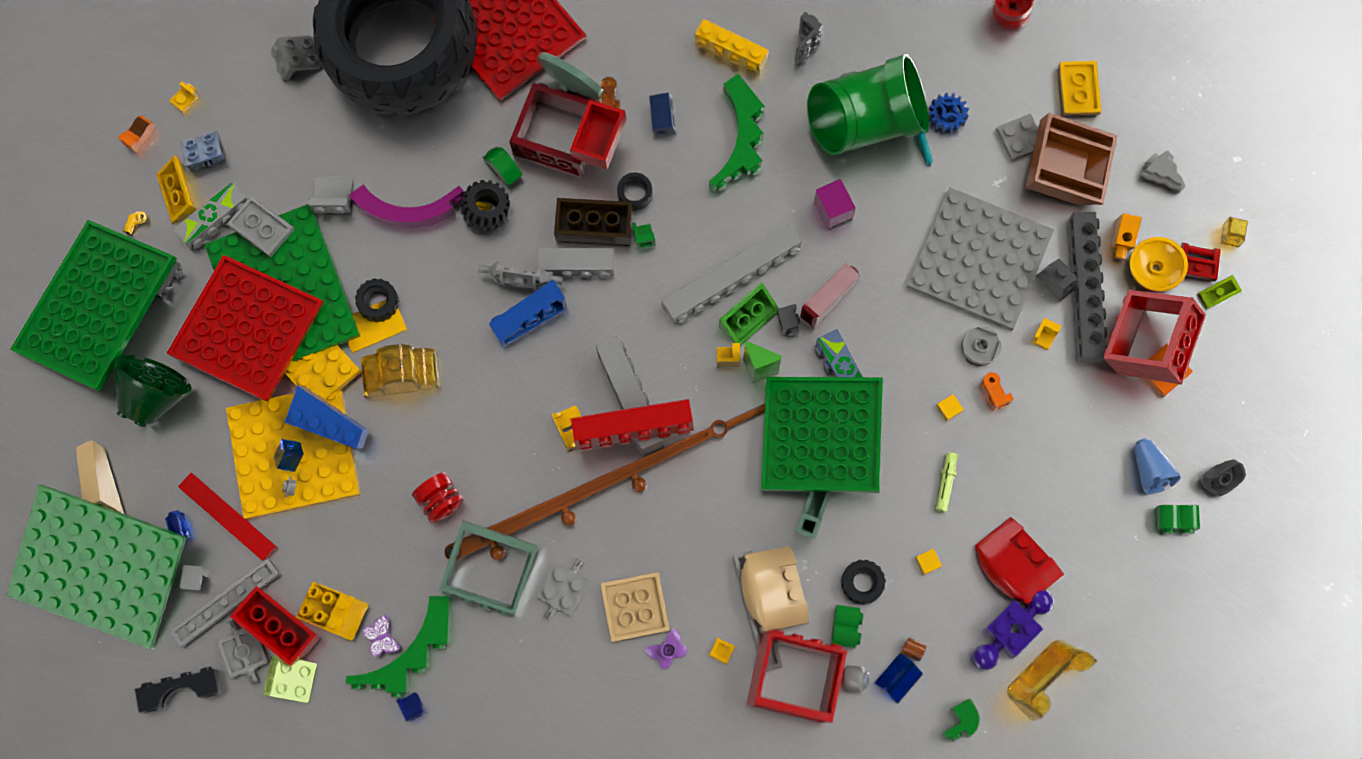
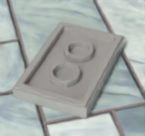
M252 196L227 223L231 229L270 258L295 230L293 226Z

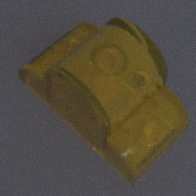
M395 344L378 348L376 354L361 358L364 398L441 388L438 355L435 349L414 348L411 345Z

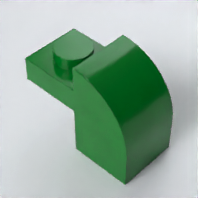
M496 146L482 157L495 170L500 180L508 186L523 175L514 160L502 147L498 148Z
M971 698L950 709L958 724L941 733L945 741L949 739L952 742L963 736L962 731L968 738L978 729L980 722L979 713Z

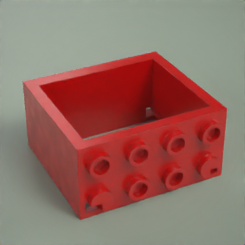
M1128 290L1127 295L1123 299L1122 309L1117 316L1115 328L1111 332L1110 342L1104 351V359L1119 375L1182 385L1206 314L1192 297ZM1145 311L1179 315L1162 362L1128 357Z
M773 629L762 633L746 705L819 723H833L848 650H844L842 646L834 643L824 645L822 644L823 641L818 639L804 640V636L798 634L784 635L782 630ZM772 643L830 657L819 711L760 697Z

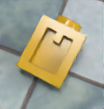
M181 81L179 83L181 86L180 90L169 102L185 114L199 97L195 93L197 91L195 87L190 83L186 85Z

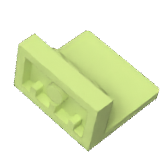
M272 655L263 695L308 703L316 663L299 660L290 667L278 656Z

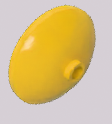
M1151 237L1143 240L1135 247L1130 257L1129 266L1133 278L1140 286L1153 292H1166L1176 288L1183 281L1188 270V260L1184 250L1173 240L1164 237ZM1153 266H1157L1159 271H1155Z

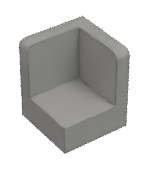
M184 565L180 589L184 591H199L201 589L202 577H207L208 569L200 566Z

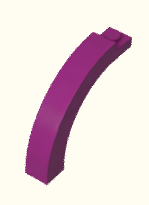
M364 184L350 193L349 197L359 210L373 220L392 227L410 229L431 226L455 214L453 206H458L462 203L464 191L458 186L439 200L419 207H400L388 204L374 196Z

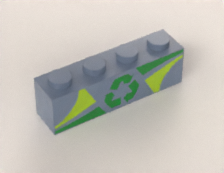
M838 329L817 338L815 350L819 356L822 355L825 361L823 364L828 373L831 372L833 377H863Z

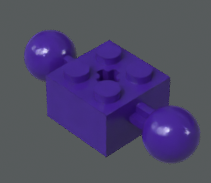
M1042 590L1035 593L1025 610L1014 600L983 630L993 642L990 645H980L975 649L973 661L978 668L982 670L993 669L998 664V653L1001 650L1011 659L1017 657L1043 630L1033 618L1037 614H1047L1052 610L1054 599L1050 592ZM1011 626H1015L1017 632L1011 633Z

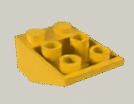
M312 581L296 618L353 641L368 608V604Z

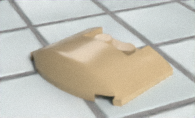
M787 546L746 554L744 557L746 561L741 570L742 593L753 620L756 619L763 627L761 630L768 632V630H777L809 623L808 605L804 599L796 567L797 561L791 547Z

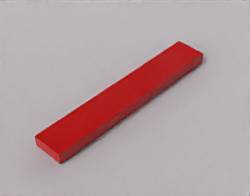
M192 472L178 486L262 561L266 560L277 548L276 545Z

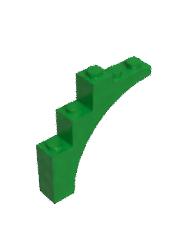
M739 74L723 84V92L731 102L736 115L738 136L735 148L728 162L709 181V188L713 193L717 190H723L731 180L735 181L740 178L742 172L748 178L750 175L758 174L762 169L763 160L754 149L763 143L764 133L755 122L764 116L765 106Z
M429 596L427 614L422 628L405 652L393 662L378 670L362 675L346 676V685L351 686V689L362 690L363 686H371V689L382 690L383 686H386L385 693L391 694L392 698H403V694H409L410 670H412V673L422 674L424 670L430 669V646L437 650L450 646L452 598L448 596Z

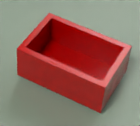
M589 100L570 148L572 159L608 170L627 120L625 110Z

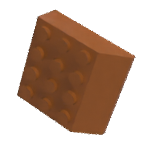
M1048 113L1039 122L1025 188L1077 205L1104 204L1117 135Z

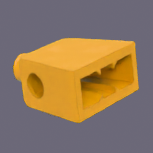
M1123 213L1116 219L1111 247L1116 249L1114 258L1126 260L1127 252L1135 247L1142 217Z

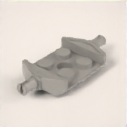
M497 261L491 267L480 264L478 266V273L490 274L497 284L501 283L504 286L506 283L517 287L529 286L534 287V290H538L551 280H554L559 285H562L563 280L562 277L551 276L539 267L537 274L527 270L517 272L513 268L502 269L500 261Z

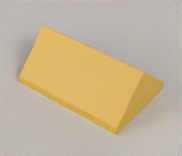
M173 156L156 173L171 223H177L185 220L198 207L185 166L177 156Z

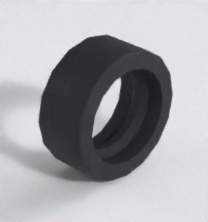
M633 172L626 174L618 182L619 201L632 202L633 210L646 207L653 195L650 180L641 173ZM630 182H640L646 188L645 196L637 201L629 200L624 195L625 186Z

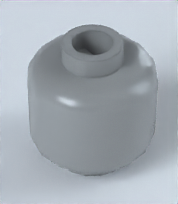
M846 666L841 680L843 689L846 692H863L869 685V673L862 666Z

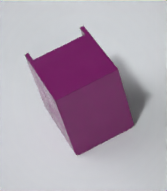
M841 179L816 189L814 205L827 230L846 220L853 219L856 207Z

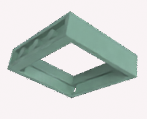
M463 520L439 590L448 597L459 596L461 601L472 604L473 601L480 603V607L491 610V608L498 609V613L502 615H515L538 545ZM465 531L529 552L511 605L447 584Z

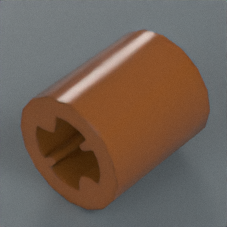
M908 637L901 653L920 662L927 645Z

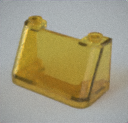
M1056 640L1009 685L1007 695L1031 721L1040 719L1048 712L1051 706L1050 699L1044 691L1063 671L1067 672L1070 669H1076L1079 672L1087 671L1097 660L1083 649L1063 640Z

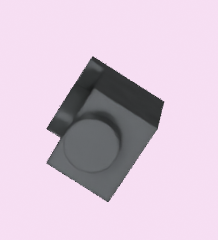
M796 304L777 309V317L783 335L788 334L792 336L799 333L798 327L801 321L798 313L795 314Z

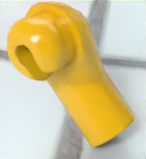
M138 211L129 215L123 232L132 235L134 227L146 221V213Z

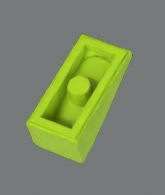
M1231 275L1198 294L1208 310L1242 293V289L1234 276Z

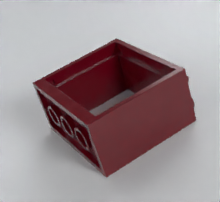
M533 82L509 141L513 156L583 178L588 163L572 159L569 153L526 140L524 136L538 102L583 116L589 100L584 99L578 94H568L559 88L556 90L549 88L544 83L537 84Z

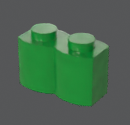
M1158 505L1156 507L1157 530L1163 531V534H1175L1176 530L1183 531V534H1195V531L1200 529L1199 505Z
M842 605L835 606L831 643L853 649L856 648V645H860L861 633H858V626L863 623V613H860V608Z

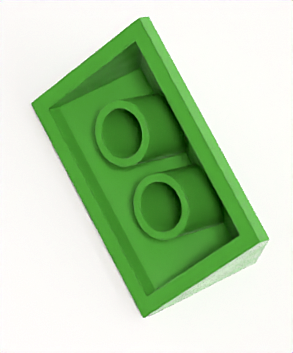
M761 282L719 319V328L734 343H740L741 346L777 314L779 307Z
M745 342L743 361L752 383L779 373L782 360L781 355L751 342Z

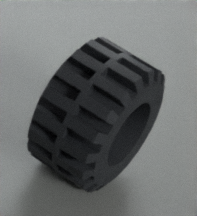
M480 180V183L476 181L473 182L472 186L469 185L467 191L463 194L461 214L464 215V221H468L470 227L475 226L477 231L479 229H482V232H486L487 229L494 231L495 227H501V224H504L506 221L510 200H508V193H505L506 189L504 187L500 188L499 183L493 184L492 180H488V182ZM488 201L495 206V209L484 211L479 209L475 203Z

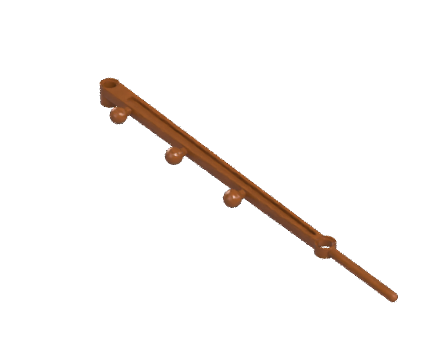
M765 403L726 422L716 420L707 429L487 528L511 535L559 511L562 512V523L565 526H572L575 524L577 517L574 512L569 511V506L630 477L633 480L632 489L639 493L643 492L647 487L645 479L639 477L638 473L713 437H723L729 428L765 412ZM715 424L723 425L724 432L722 434L714 432ZM471 534L463 538L459 548V555L455 561L488 545L491 547L490 556L494 560H502L506 552L501 545H498L497 541ZM455 542L447 545L444 550L445 557L448 560L450 559L448 551L451 547H454Z

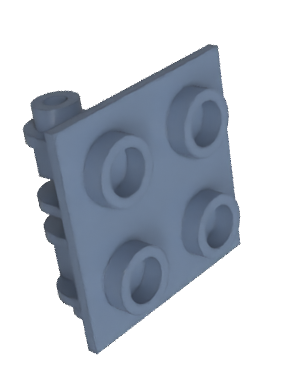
M217 131L181 143L185 166L188 170L195 171L202 168V166L206 167L205 161L211 166L210 160L215 164L225 159L220 149Z

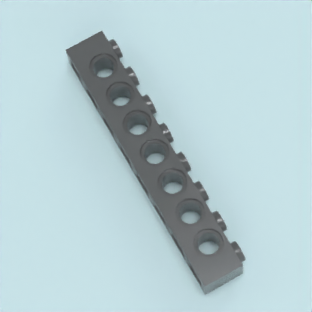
M1073 212L1069 220L1073 273L1077 277L1074 293L1079 363L1103 362L1105 360L1104 351L1108 347L1105 343L1108 331L1107 327H1104L1106 309L1103 308L1102 302L1105 300V292L1101 288L1104 277L1103 272H1100V265H1102V255L1099 254L1101 238L1097 233L1100 222L1099 218H1096V212ZM1082 230L1088 231L1090 236L1084 235ZM1083 248H1088L1091 254L1085 253ZM1084 266L1091 267L1092 272L1086 271ZM1086 284H1091L1094 290H1089ZM1087 302H1092L1095 308H1090ZM1088 320H1093L1096 326L1089 325ZM1089 338L1095 339L1097 345L1091 344Z

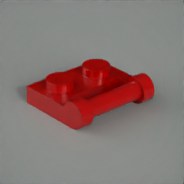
M1182 242L1181 248L1184 250L1188 260L1186 276L1216 281L1218 278L1221 249L1201 248ZM1188 253L1212 257V260L1188 256Z

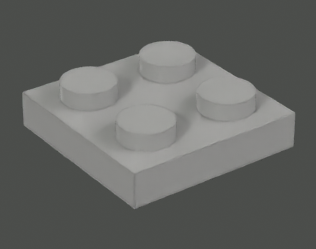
M1031 114L996 128L1011 161L1033 153L1038 127Z

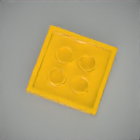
M338 345L319 353H312L302 357L303 359L296 362L292 361L285 372L296 387L306 386L325 401H328V398L334 392L341 390L361 373L360 369Z

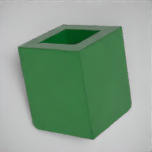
M636 222L632 223L637 249L655 246V237L651 224L636 226Z

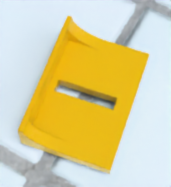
M576 405L561 412L551 414L567 451L576 447L572 429L565 433L562 430L572 426L571 418L581 417Z

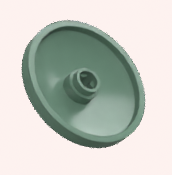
M540 52L536 61L552 79L559 83L558 87L566 92L571 90L579 95L593 99H600L603 95L604 90L601 86L576 67L546 52Z

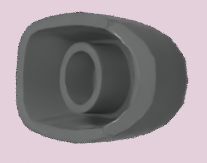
M1238 460L1224 461L1203 474L1202 484L1210 493L1223 496L1243 482L1246 477L1245 468Z

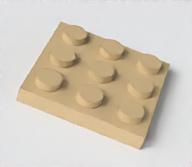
M659 572L600 583L611 643L670 631Z

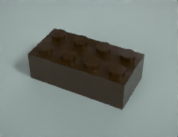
M557 198L554 227L555 240L630 245L633 215L632 202Z

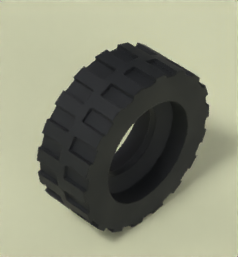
M373 278L372 280H367L364 284L362 283L356 291L355 304L362 316L369 321L384 322L386 319H390L396 313V309H398V294L388 281ZM374 292H382L386 296V303L380 309H373L368 304V298Z
M865 559L852 562L845 569L841 578L843 593L850 601L852 600L856 604H870L876 601L883 593L886 583L885 574L882 572L881 567L877 566L873 561L870 562ZM865 572L872 577L873 586L870 590L862 592L855 588L854 577L858 573Z

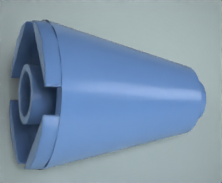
M1143 438L1136 442L1137 445L1134 447L1144 493L1146 492V494L1150 495L1162 492L1168 484L1172 487L1181 480L1179 472L1152 440Z

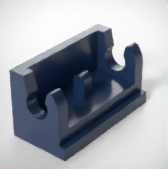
M670 93L650 95L653 131L657 132L658 135L676 133L673 98Z

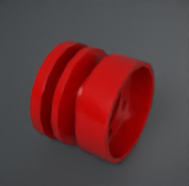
M994 0L993 19L1004 29H1019L1029 21L1034 0Z
M445 472L429 478L412 493V497L419 507L426 506L423 513L428 515L427 519L430 523H436L450 516L464 502L463 497L458 495L459 491L457 489L449 490L453 483Z

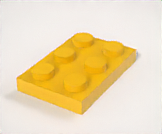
M1097 61L1060 62L1059 76L1063 116L1100 115L1102 110Z

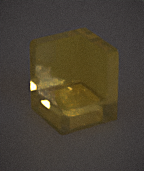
M1229 217L1224 222L1220 244L1239 248L1245 242L1248 221Z

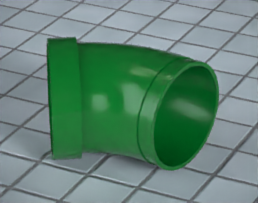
M907 54L887 59L884 65L817 83L811 88L808 95L807 114L811 131L820 147L831 155H838L903 135L907 138L927 133L929 130V113L924 89L918 71Z

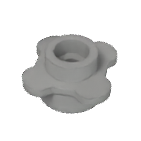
M290 476L288 481L284 480L282 492H286L285 497L288 495L294 496L297 480H291Z

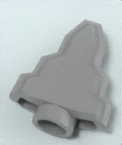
M1168 150L1160 156L1154 153L1145 162L1147 169L1141 175L1148 181L1153 180L1157 184H1165L1170 189L1179 192L1185 188L1183 178L1177 173V165L1173 162L1174 157Z

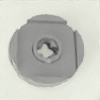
M979 326L968 331L962 342L963 355L974 364L988 365L999 355L1001 341H999L997 333L993 329ZM983 341L985 342L984 346H986L987 348H983L982 350H980L977 346V343L980 344V342Z

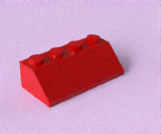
M255 586L229 616L290 667L308 654L320 639L318 635L258 586Z

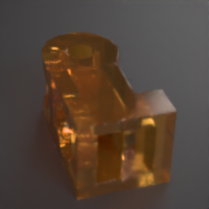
M605 77L601 81V88L604 90L601 96L602 104L621 109L620 100H615V95L618 91L617 82L613 77Z

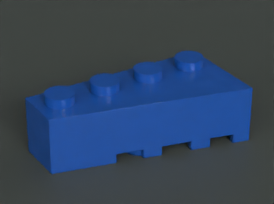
M551 280L502 315L495 316L489 323L490 328L503 347L567 310L565 297L555 281Z
M297 386L285 423L356 449L363 448L369 432L367 428L342 413L319 395L310 391L306 386Z

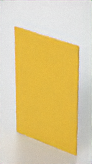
M386 300L376 303L370 307L373 309H380L385 305ZM396 309V313L384 322L369 321L359 311L353 313L360 337L347 343L351 352L354 353L407 330L399 309Z

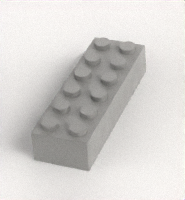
M616 336L595 345L599 360L621 409L649 406L650 401L646 392L642 393L641 391L643 390L641 380L638 375L634 376L633 362L631 358H626L628 355L624 342L619 341ZM656 436L651 437L649 441L640 442L639 439L635 441L642 457L664 448L663 442L666 440Z

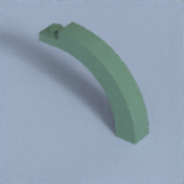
M831 492L809 493L796 530L797 533L815 539Z

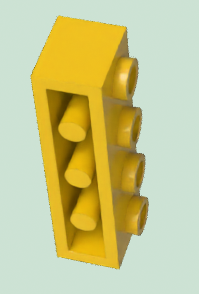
M703 19L695 32L696 44L760 74L768 60V49L708 20Z

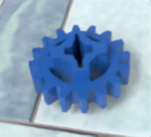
M946 92L944 97L939 94L937 100H932V105L929 106V118H932L931 124H937L935 129L942 127V132L949 129V132L952 133L953 128L959 131L960 125H965V120L969 117L967 114L969 108L965 107L966 101H960L961 96L955 98V93L948 96Z

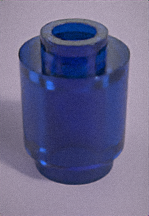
M175 510L168 513V516L165 518L168 530L189 537L188 532L190 529L184 512Z

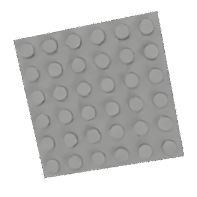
M949 187L907 288L1013 331L1054 229Z

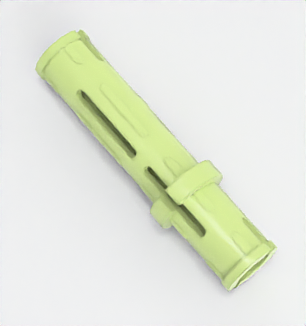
M946 453L944 469H941L942 479L935 507L936 510L941 512H948L953 479L957 474L955 469L959 455L955 453Z

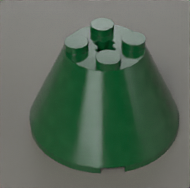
M135 355L119 356L115 361L118 416L135 421L134 423L137 426L146 427V424L156 422L189 395L192 388L191 384L188 383L187 385L184 382L185 377L171 367L146 357L144 360L134 359Z

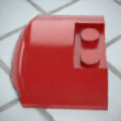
M1012 517L1008 518L975 545L979 564L989 580L1004 594L1012 599L1023 600L1024 604H1030L1035 593L1047 590L1064 576V573L1053 558L1049 557L1029 536L1024 527Z

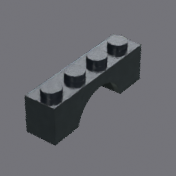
M212 667L201 668L200 672L195 674L185 672L175 679L173 677L160 679L161 682L153 684V682L142 683L140 688L135 689L138 711L143 714L165 709L168 697L180 688H190L199 698L203 699L223 694L219 670L212 669Z

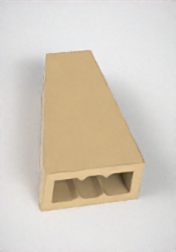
M93 440L76 447L82 499L123 513L104 447Z

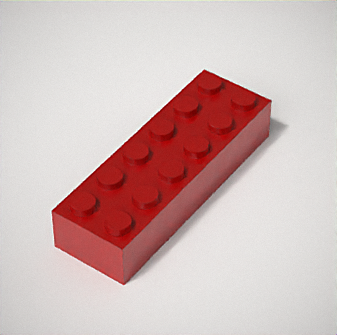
M689 399L571 418L574 443L576 448L581 449V451L592 450L594 446L607 448L611 447L613 443L619 442L620 445L632 443L631 440L639 439L640 442H644L656 436L668 438L671 434L675 433L687 435L690 434V431L694 430Z

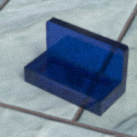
M899 653L875 681V684L886 692L894 702L899 703L923 673L912 660Z

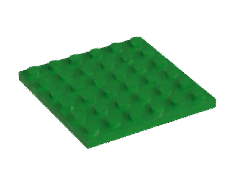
M767 377L761 490L880 493L883 377Z

